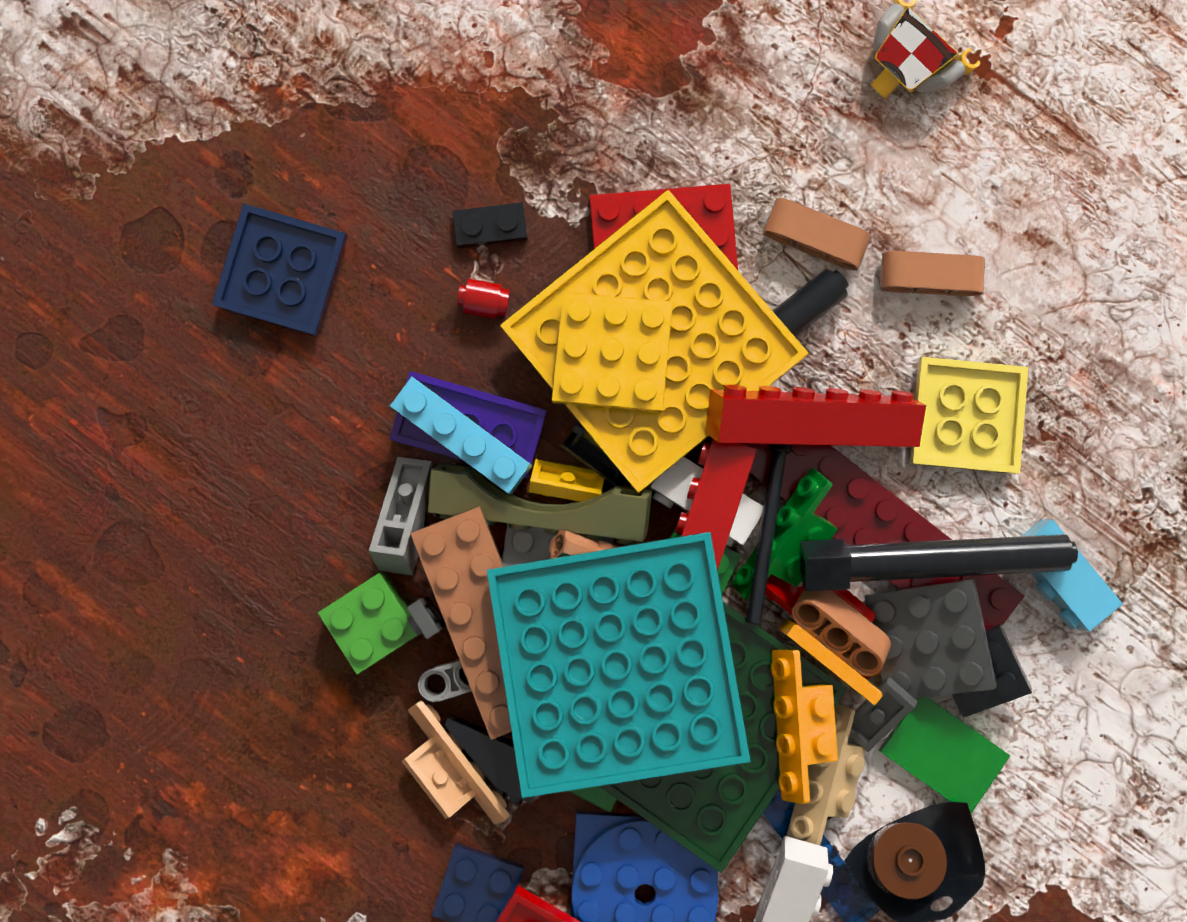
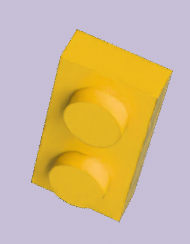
M535 459L529 492L583 502L602 494L604 478L591 469Z

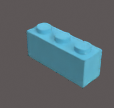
M1045 519L1037 522L1022 536L1060 535L1065 533L1053 519ZM1079 550L1077 562L1072 564L1069 571L1031 573L1038 582L1035 586L1039 593L1048 601L1053 600L1061 609L1058 613L1060 618L1071 629L1076 628L1090 632L1123 605Z

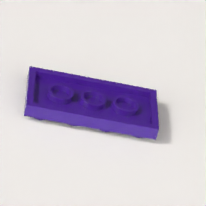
M409 371L406 383L411 377L415 378L532 465L547 410ZM397 412L390 440L464 461ZM530 470L525 475L524 479L528 480Z

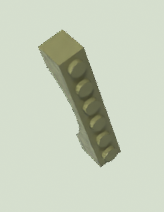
M441 462L431 470L428 512L439 514L441 519H448L480 506L488 525H493L496 522L509 523L510 528L517 530L538 527L544 528L546 533L557 535L559 530L580 533L581 536L589 540H598L604 536L616 538V542L621 544L634 545L638 541L643 542L648 532L652 490L644 489L638 494L634 488L615 486L600 496L583 502L564 505L541 504L508 494L472 466Z

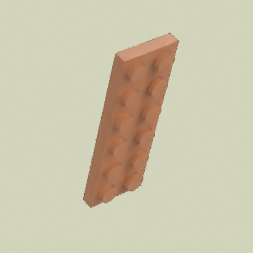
M479 506L410 534L484 724L492 740L512 732L487 570L504 566L482 509Z

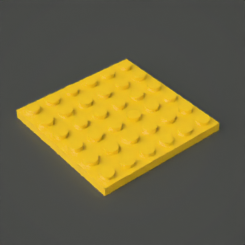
M669 190L500 325L553 390L563 292L673 302L662 413L565 404L638 494L709 437L705 433L711 389L724 390L725 385L731 384L744 386L747 388V391H759V386L773 385L809 354Z

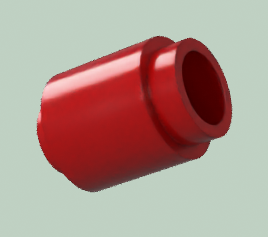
M468 278L467 285L460 284L457 305L463 306V314L496 319L497 316L506 317L510 289L502 288V284Z

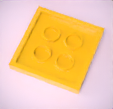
M563 292L552 402L662 413L673 302Z

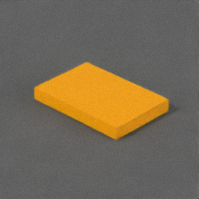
M784 619L777 628L873 705H876L883 696L879 689L796 623L789 619Z

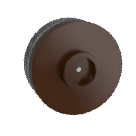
M909 822L889 824L874 835L868 848L867 862L870 874L878 886L891 895L906 899L923 898L934 892L944 879L947 868L945 849L935 833L923 825Z

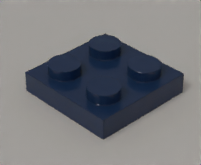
M456 843L432 916L449 922H495L519 884L524 865Z

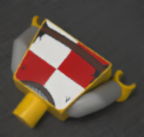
M894 0L877 24L873 43L876 52L874 58L885 69L870 85L885 99L900 83L911 93L916 90L924 94L948 87L963 75L970 74L980 65V61H977L974 65L966 61L965 56L972 51L971 49H965L959 55L952 46L913 11L917 0H913L911 3Z

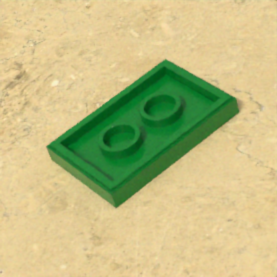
M928 697L915 698L917 700L915 708L893 728L878 751L950 802L968 803L972 813L1010 758V755Z

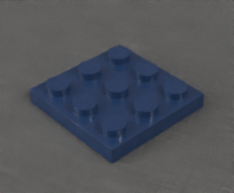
M243 203L212 305L223 310L317 337L346 245L347 234Z

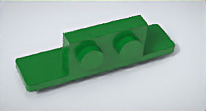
M811 468L806 476L799 481L797 489L786 505L779 510L775 526L768 578L772 574L795 587H798L801 582L799 575L800 541L829 540L838 530L831 522L814 513L832 487V482L814 468ZM758 542L756 548L745 564L739 568L736 577L732 581V586L747 601L750 598Z

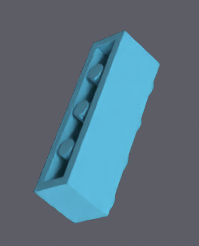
M413 377L409 379L390 405V407L510 495L532 467L529 462Z

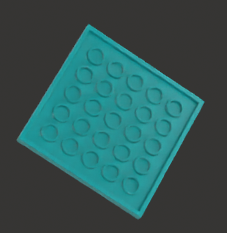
M711 532L487 570L522 798L751 762Z

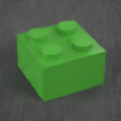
M387 572L378 573L318 612L356 674L364 671L418 636L406 618L411 615L407 610L408 605Z

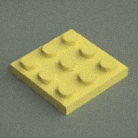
M920 357L918 359L915 400L927 406L920 447H911L910 464L1020 474L1028 367Z

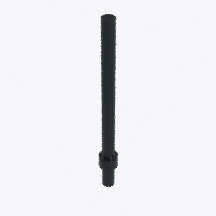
M792 444L769 445V451L772 452L746 617V623L761 625L786 455L790 454Z

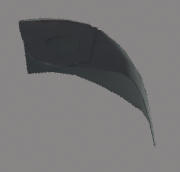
M946 802L930 805L901 817L867 835L854 846L844 860L877 906L890 918L898 922H928L947 919L957 913L971 900L983 886L985 879L983 851L968 803ZM903 822L917 823L930 829L940 839L947 858L946 873L939 887L928 896L919 899L898 897L888 892L877 880L871 863L872 848L880 833L891 825ZM948 896L953 899L952 904L942 911H933L931 909L932 903L941 897Z

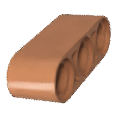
M777 198L763 230V234L770 239L839 267L855 271L859 269L871 239L870 233L859 227L784 198Z
M910 251L882 253L880 290L899 293L980 296L984 294L985 258L961 254Z
M804 589L792 609L794 621L857 673L868 677L879 674L891 649L889 637L832 590L805 591Z

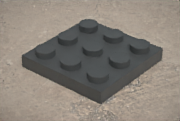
M975 578L876 592L864 596L866 606L876 613L872 623L882 630L891 641L890 652L880 671L882 683L890 677L914 699L994 690L997 687Z

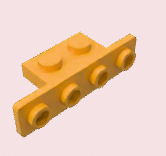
M773 650L771 673L774 679V712L777 724L776 748L779 754L780 769L779 788L783 801L807 804L810 803L808 765L838 761L833 685L822 684L802 687L799 650Z

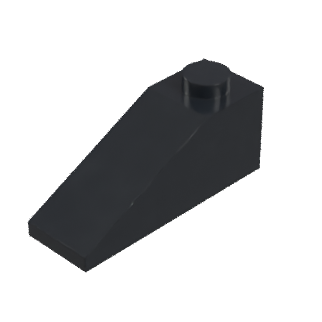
M451 714L447 718L445 727L493 785L503 791L502 796L517 804H522L523 800L531 803L534 796L522 798L513 740L503 736L491 740L487 729Z

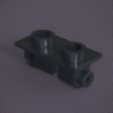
M578 421L571 431L572 433L562 443L561 447L612 485L621 486L626 478Z

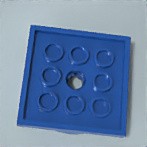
M576 811L570 916L580 922H716L718 871L639 814ZM642 884L652 886L656 892L654 898L646 902V904L637 900L634 895L637 887Z

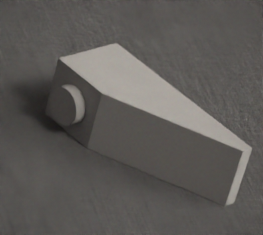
M397 457L369 548V553L379 571L413 575L419 554L410 533L420 530L425 526L430 476L433 468L432 461Z

